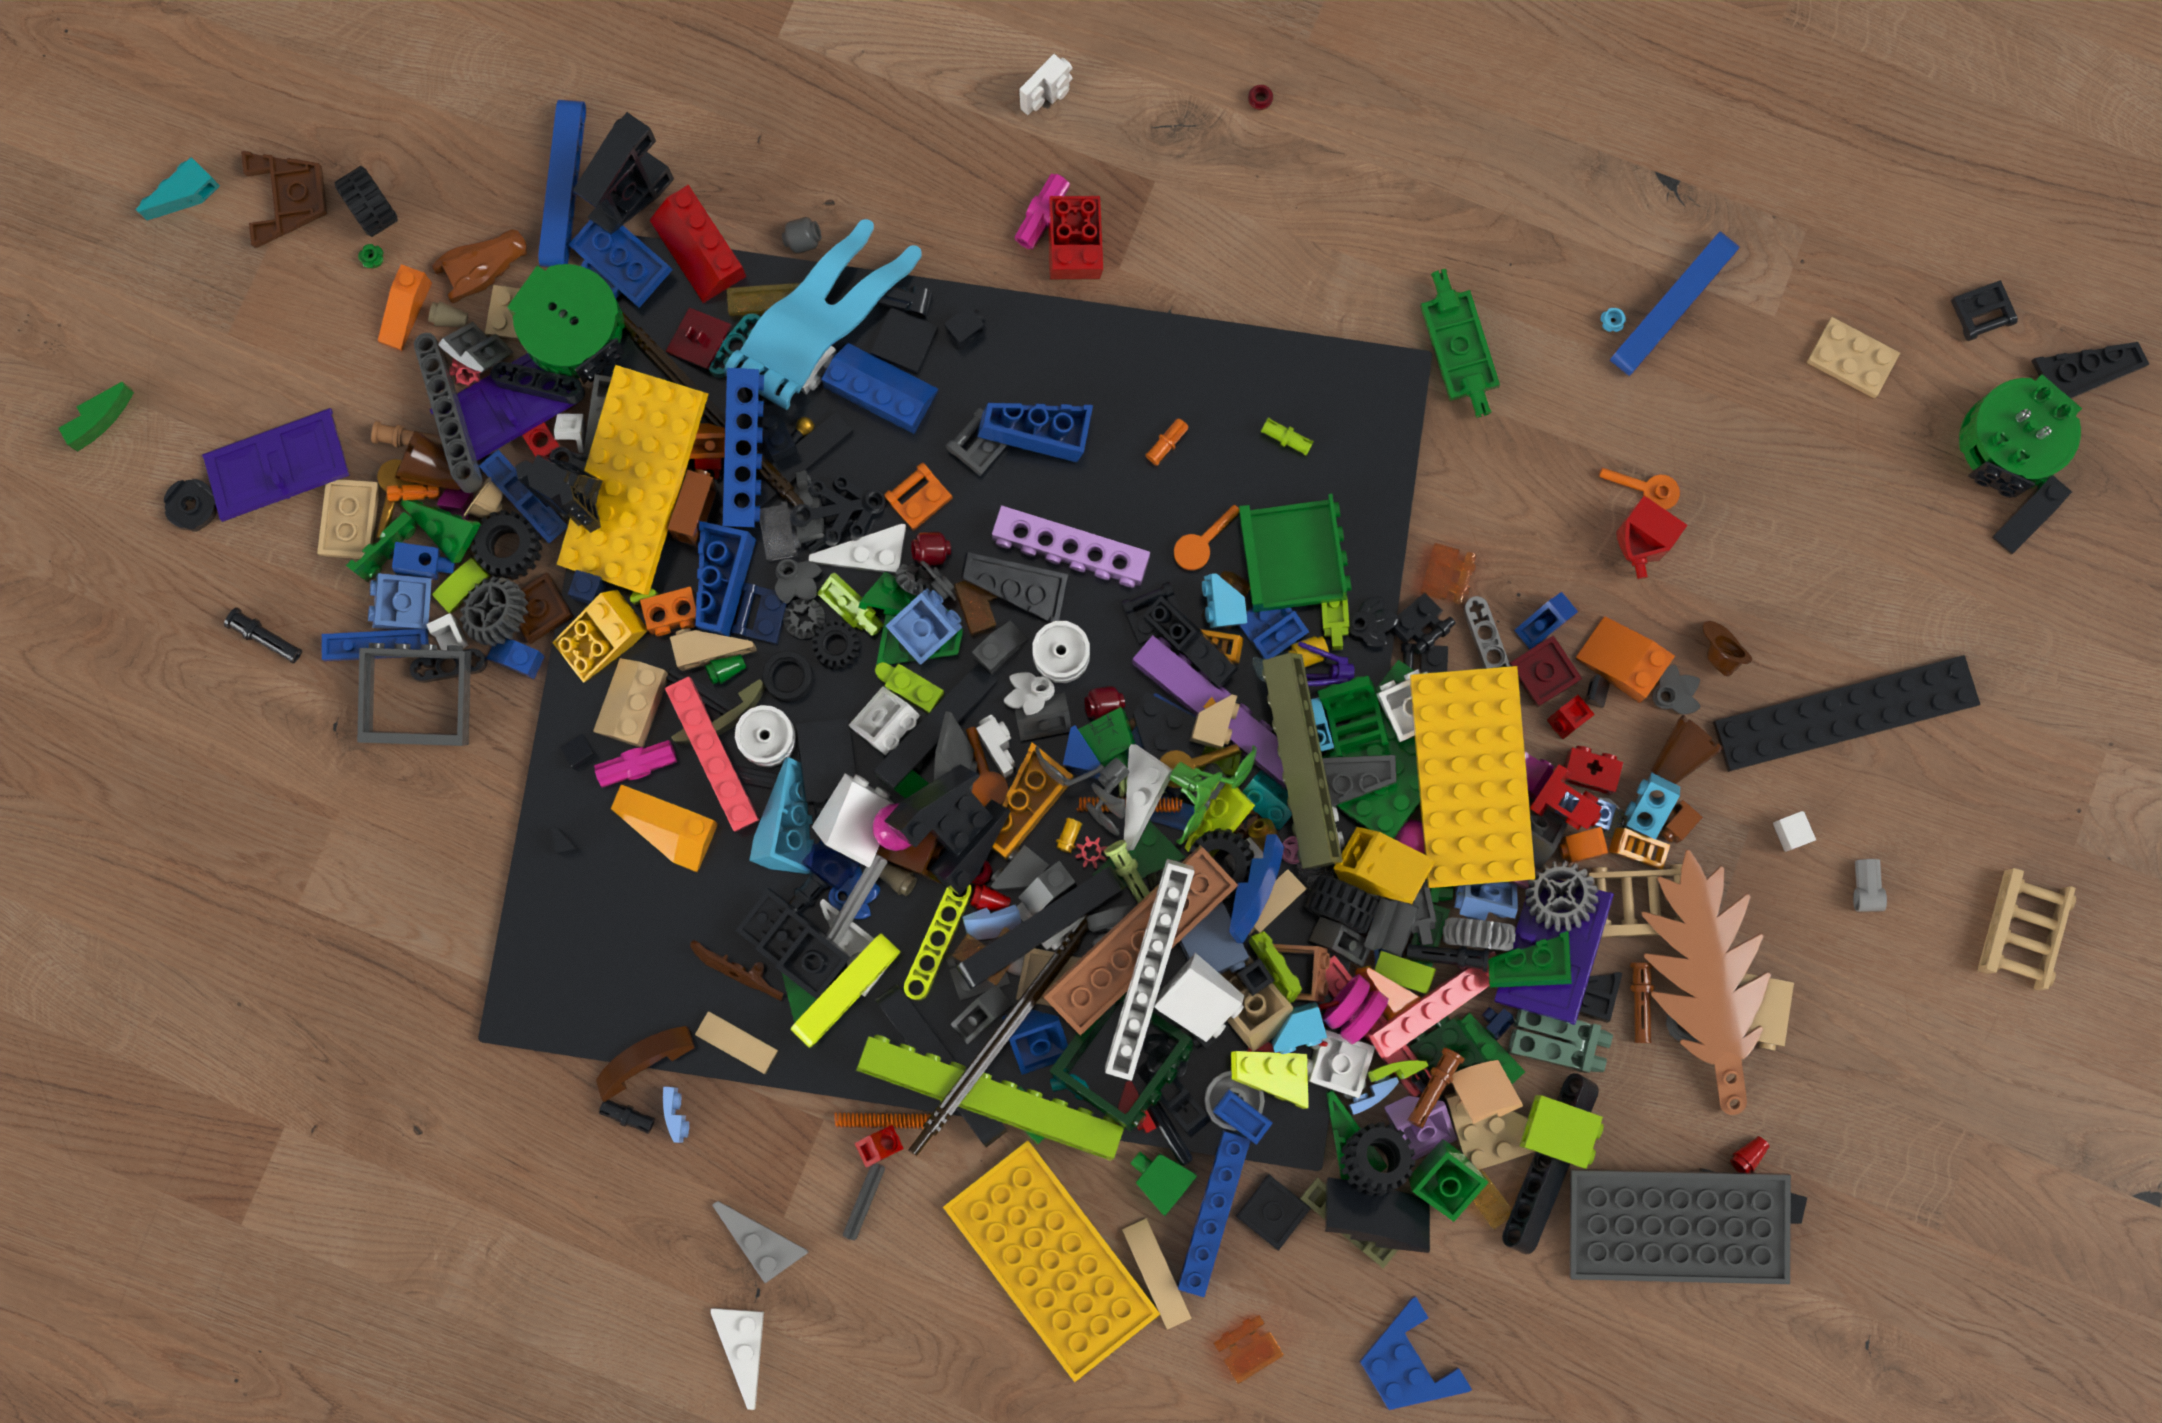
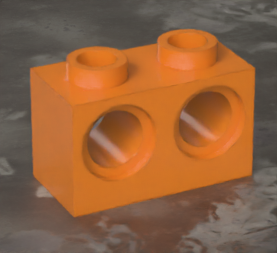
M691 586L640 600L646 627L651 634L663 636L671 633V629L674 628L690 629L696 626V595ZM684 604L691 606L688 614H678L680 606ZM658 611H664V619L660 622H654V614Z

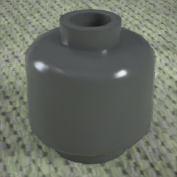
M809 217L789 221L785 225V232L782 233L785 247H790L797 254L815 249L822 239L818 223L812 221Z

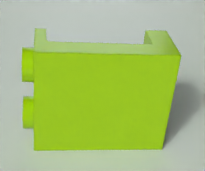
M1535 1095L1519 1146L1570 1163L1579 1168L1587 1169V1166L1592 1164L1596 1150L1593 1149L1595 1141L1601 1137L1604 1124L1601 1123L1603 1117L1542 1095Z

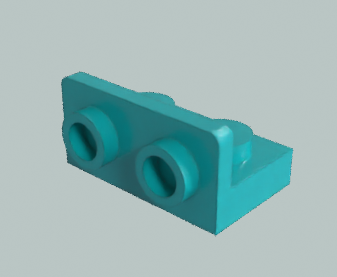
M1261 769L1242 793L1255 805L1253 810L1263 818L1272 820L1275 828L1280 830L1292 816V812L1287 804L1288 791Z

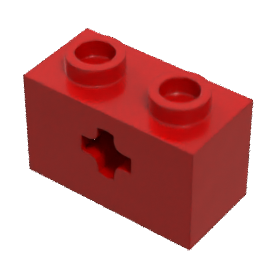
M1578 745L1576 748L1572 747L1567 752L1564 767L1571 772L1565 783L1607 795L1614 794L1624 762L1618 761L1617 756L1602 753L1597 755L1591 753L1592 749ZM1591 764H1594V769L1598 770L1593 775L1590 774L1591 769L1587 768Z

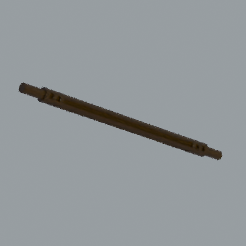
M623 313L624 328L630 334V338L673 383L701 391L657 343ZM707 397L703 415L713 425L725 428L726 416ZM740 440L736 444V450L741 455H747L751 451V444L746 440ZM762 455L761 469H756V471L783 499L787 498L794 507L804 504L802 499L794 492L795 488Z
M1089 914L1084 917L1072 934L1069 933L925 1122L923 1125L924 1130L908 1149L914 1156L917 1157L931 1137L939 1133L1082 944L1081 939L1089 930L1086 917L1090 916Z

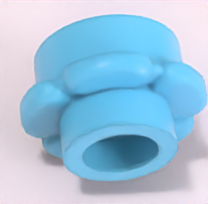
M1609 308L1607 312L1602 313L1600 320L1603 322L1602 327L1606 331L1618 332L1623 329L1626 317L1622 310Z

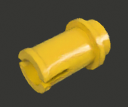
M1066 818L1061 836L1055 841L1057 843L1056 848L1063 852L1071 853L1072 849L1076 848L1074 844L1082 823Z

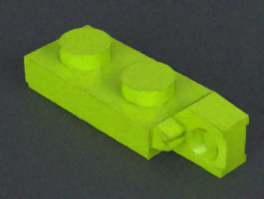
M836 573L831 574L817 592L853 628L865 629L871 636L879 633L883 628L884 624L875 616L876 612L871 606H867L866 610L859 608L862 597Z
M1348 599L1321 603L1325 637H1331L1332 651L1343 650L1342 636L1349 634L1348 629L1350 627Z
M1265 931L1253 935L1249 940V944L1275 980L1272 983L1289 1003L1294 1002L1302 990L1298 978L1291 973L1284 957L1277 952L1272 943L1273 940Z

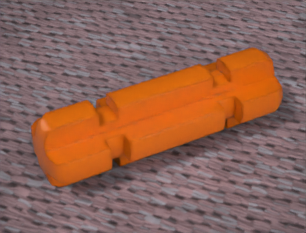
M421 484L402 485L401 488H398V486L387 487V498L389 501H399V498H402L403 501L424 500V497H428V499L439 498V488L426 485L424 487Z

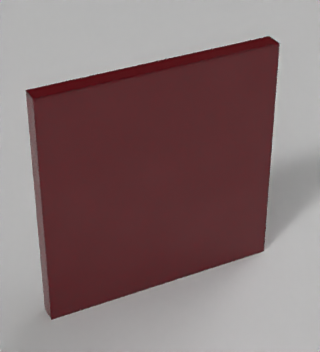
M689 307L666 352L708 370L732 325Z

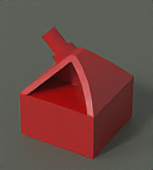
M1645 495L1632 508L1616 531L1620 549L1626 560L1631 562L1632 567H1635L1637 579L1648 577L1645 565L1648 562L1660 561L1671 550L1688 526Z

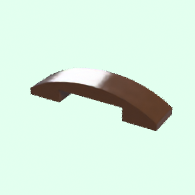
M682 1026L659 1032L637 1042L616 1056L596 1079L601 1100L605 1102L627 1089L626 1080L667 1056L671 1061H674L694 1049L689 1028Z

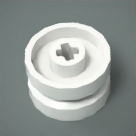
M1054 621L1045 625L1036 634L1033 641V661L1037 671L1054 683H1069L1078 679L1086 671L1090 661V643L1085 632L1078 625L1068 621ZM1062 648L1066 649L1064 655H1059L1056 650L1061 651Z
M760 705L749 709L740 717L735 730V740L738 749L750 762L759 767L772 768L783 764L785 758H790L796 748L797 736L794 725L781 710L773 706ZM764 733L766 735L770 734L769 738L766 740H763L762 735Z

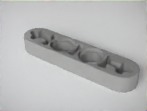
M1475 596L1470 598L1464 605L1463 611L1483 668H1500L1502 665L1504 667H1511L1488 603L1482 597ZM1473 603H1475L1476 606L1482 607V609L1479 612V615L1481 620L1484 617H1486V621H1481L1474 625V622L1478 620V617L1476 612H1470L1469 610L1473 606ZM1482 626L1488 627L1492 632L1491 638L1488 640L1481 639L1478 636V629ZM1494 650L1500 654L1501 659L1498 664L1488 662L1486 655L1489 651Z

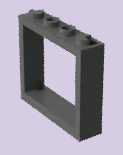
M369 643V648H360L357 742L450 746L469 745L471 651H463V646L447 645V650H437V645L421 644V649H411V644L396 643L394 648H385V643ZM375 656L459 659L457 734L373 731Z

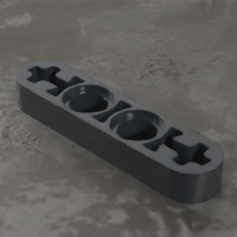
M508 362L497 363L491 369L490 374L493 381L498 387L568 404L579 403L585 396L584 387L574 377ZM524 377H533L530 383L526 385L520 384ZM547 382H555V385L552 389H543V386Z

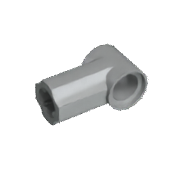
M1856 860L1857 888L1853 894L1855 910L1857 912L1885 911L1887 895L1885 889L1882 888L1880 860Z

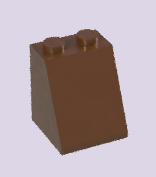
M931 832L916 848L910 846L905 850L892 851L879 845L876 854L885 858L888 863L943 885L929 868L943 854L946 848Z

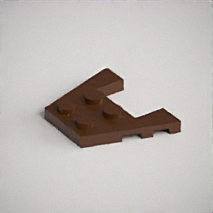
M241 151L243 173L246 176L268 173L271 175L275 219L249 223L251 245L254 248H258L327 215L323 171L319 163L292 158H275L272 155H257L249 151Z

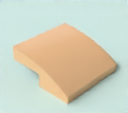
M1498 1060L1467 1067L1455 1072L1452 1076L1454 1080L1451 1084L1473 1124L1494 1114L1501 1117L1523 1106Z

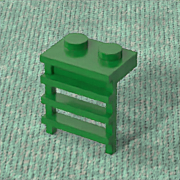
M1358 676L1351 679V681L1342 684H1331L1325 689L1318 690L1320 701L1327 710L1337 758L1343 757L1342 750L1381 739L1383 745L1389 744L1381 705L1376 695L1378 691L1369 676ZM1371 712L1376 713V716L1336 727L1338 722ZM1379 726V730L1339 741V736Z

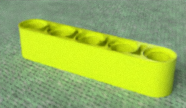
M971 885L967 887V893L963 897L954 896L953 891L946 888L904 984V992L912 1000H923L929 994L973 892ZM946 908L956 910V918L953 921L947 922L942 919V912ZM936 932L945 934L946 940L941 946H934L931 942V938ZM927 956L932 957L935 961L934 967L929 971L922 970L920 965L921 960ZM921 981L923 983L924 990L920 995L915 996L911 994L909 988L912 982Z
M880 933L795 1022L790 1030L811 1048L896 959L901 951Z

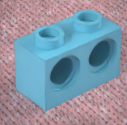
M1651 773L1648 780L1643 779L1637 789L1639 796L1635 802L1631 801L1624 815L1627 816L1626 826L1656 839L1680 797V786ZM1654 790H1659L1664 795L1655 798L1650 793ZM1642 812H1647L1652 817L1644 820L1638 815Z

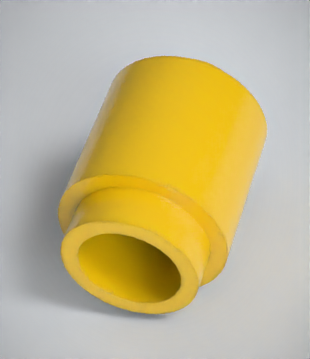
M1314 636L1300 641L1329 652L1323 636L1318 638ZM1299 642L1291 645L1292 650L1289 653L1302 654L1304 667L1324 661L1325 657L1299 647Z

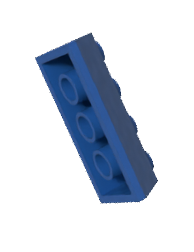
M849 343L833 357L821 379L825 389L915 434L938 392V388Z

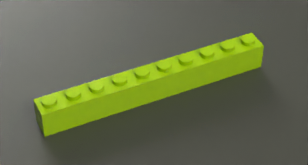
M875 1035L874 1038L868 1037L856 1071L942 1101L967 1067L956 1062H951L950 1065L942 1063L939 1056L931 1053H926L923 1056L915 1053L916 1049L909 1045L900 1044L898 1047L889 1044L890 1039ZM987 1073L982 1074L958 1106L1109 1161L1115 1158L1124 1127L1119 1126L1110 1117L1103 1116V1119L1094 1117V1112L1088 1109L1078 1107V1110L1067 1107L1068 1103L1063 1100L1053 1098L1052 1101L1043 1099V1094L1038 1091L1027 1089V1092L1018 1090L1016 1089L1017 1084L1002 1080L1001 1083L991 1080L992 1076Z

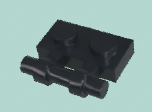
M1424 593L1397 615L1400 621L1391 631L1405 645L1413 639L1417 643L1413 646L1414 652L1421 654L1424 650L1428 651L1431 649L1437 639L1445 637L1450 633V628L1456 623L1452 617H1448L1444 621L1439 620L1438 617L1443 610ZM1429 626L1432 631L1424 634L1422 630Z

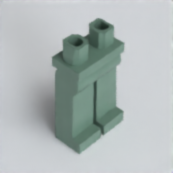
M1517 1009L1513 1027L1562 1039L1566 1043L1514 1029L1512 1030L1507 1049L1508 1054L1577 1069V1071L1583 1073L1605 1071L1607 1058L1594 1054L1596 1046L1610 1048L1613 1034L1602 1030L1601 1025H1591L1577 1020L1576 1024L1572 1025L1568 1022Z

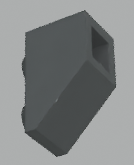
M1024 845L1021 849L1016 847L1007 858L1010 861L1004 870L1000 867L990 880L993 881L991 888L996 891L1026 889L1039 875L1049 869V864Z

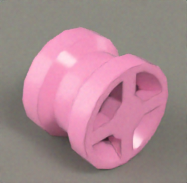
M1295 836L1288 837L1282 843L1284 845L1282 859L1288 864H1298L1300 862L1298 855H1296L1299 849L1297 838Z

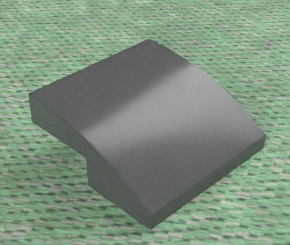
M474 322L442 338L438 344L454 359L480 372L487 370L513 354V351L496 334L488 338Z

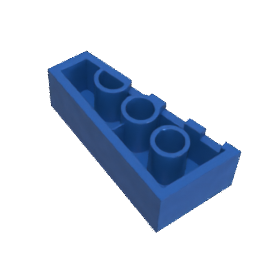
M988 403L982 413L978 437L1078 462L1084 453L1093 405L1072 406L1070 404H1061L1060 406H1046V404Z
M699 521V569H697V579L699 582L696 599V627L702 632L729 637L756 539L748 531Z

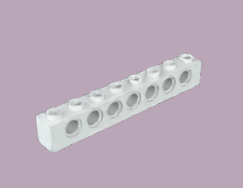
M1170 859L1166 860L1106 1061L1105 1073L1132 1081L1195 870L1193 866Z

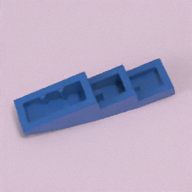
M496 450L479 465L488 477H491L493 483L548 543L552 542L567 529V524L551 507H546L518 480L516 468L499 450Z
M1277 834L1266 835L1263 858H1252L1248 883L1238 882L1229 929L1237 943L1245 941L1258 921L1275 884L1284 852V845Z

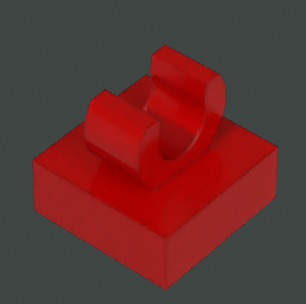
M725 458L695 459V469L704 471L711 469L715 473V479H718Z

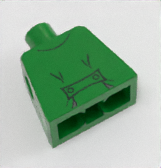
M1121 707L1078 729L1104 768L1114 758H1117L1128 769L1129 747L1131 744L1136 743L1128 716Z

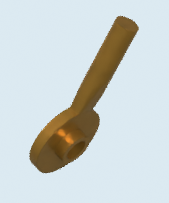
M389 460L382 464L378 470V483L386 493L388 486H398V488H401L402 485L414 484L413 482L395 478L402 460ZM387 494L376 536L378 539H380L382 531L391 524L396 501H389Z
M1237 744L1195 758H1191L1185 752L1174 750L1164 754L1160 761L1173 770L1179 762H1183L1190 768L1195 769L1240 754V749ZM1171 780L1167 785L1172 788H1180L1179 785Z

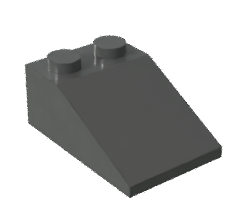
M945 711L936 748L934 781L960 764L977 773L978 761H974V749L952 713ZM973 785L969 788L971 792L973 790Z

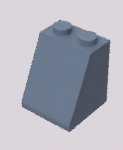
M1222 901L1182 938L1179 944L1188 960L1196 953L1219 974L1229 970L1231 973H1235L1246 967L1245 963L1249 961V956L1243 943H1237L1229 932L1231 918Z

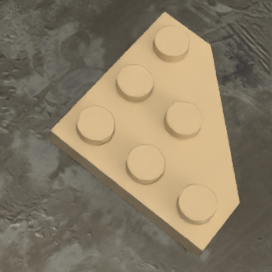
M1457 1093L1445 1095L1460 1151L1478 1170L1536 1152L1519 1146L1528 1120L1527 1116L1511 1111L1501 1117L1494 1114L1473 1124Z

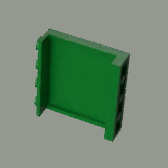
M1328 494V500L1250 510V505L1239 506L1253 612L1347 600V591H1351L1350 575L1345 576L1344 566H1348L1346 551H1341L1340 542H1344L1342 526L1337 527L1336 518L1340 517L1339 502L1333 501V494Z

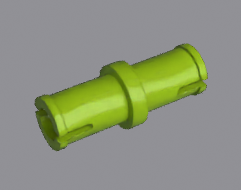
M1269 417L1261 430V433H1265L1280 441V445L1284 447L1288 445L1305 456L1314 442L1294 432V428H1287L1271 420Z

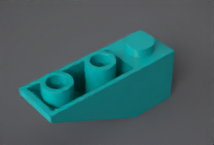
M190 157L187 161L182 162L177 167V171L169 178L164 179L150 196L142 199L140 205L135 210L148 221L202 204L220 185Z

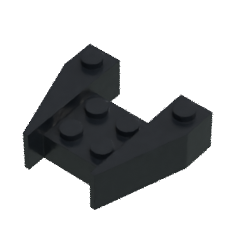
M628 112L614 123L613 128L573 189L574 193L596 207L589 214L588 219L609 234H613L656 200L674 180L669 167L647 152L656 142L651 128Z
M961 764L904 799L884 821L899 838L915 848L931 832L946 850L929 870L944 886L958 895H961L978 876L1011 812L1008 808L992 799L984 807L969 790L980 776Z

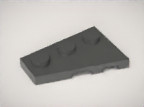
M1395 755L1323 758L1332 807L1397 783Z

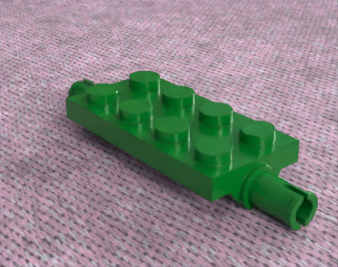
M1441 269V273L1437 270L1431 274L1437 291L1436 298L1421 303L1420 308L1449 400L1470 397L1476 418L1482 417V414L1487 416L1492 411L1485 392L1499 388L1500 382L1471 291L1456 292L1451 287L1447 269Z

